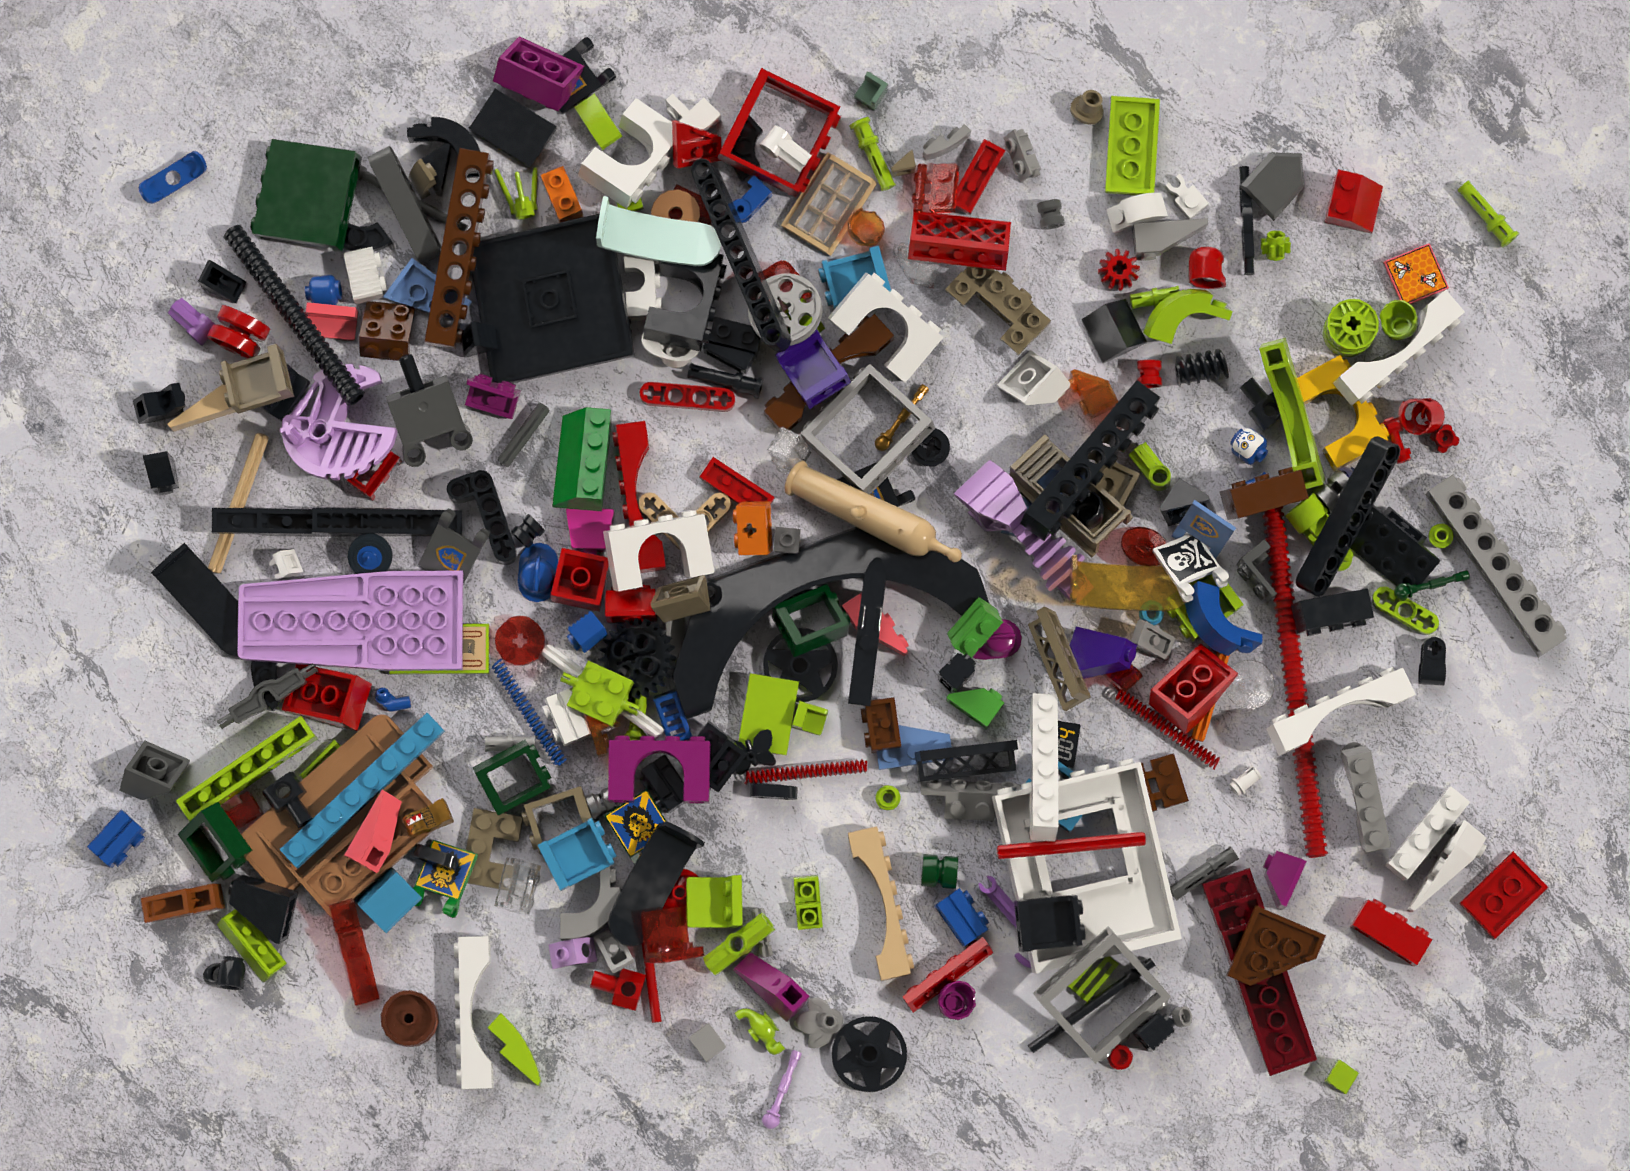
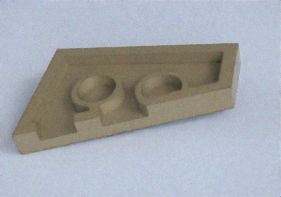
M1115 462L1111 469L1106 467L1103 470L1104 476L1098 484L1121 505L1125 506L1140 478V473ZM1105 506V516L1102 522L1097 527L1090 529L1093 534L1114 515Z

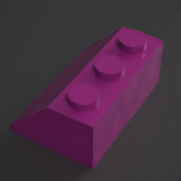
M519 36L498 58L493 82L505 89L515 91L527 99L541 103L549 109L559 111L568 101L584 66Z

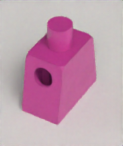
M566 509L572 550L597 555V552H606L603 531L610 530V526L613 525L614 509H602V511Z

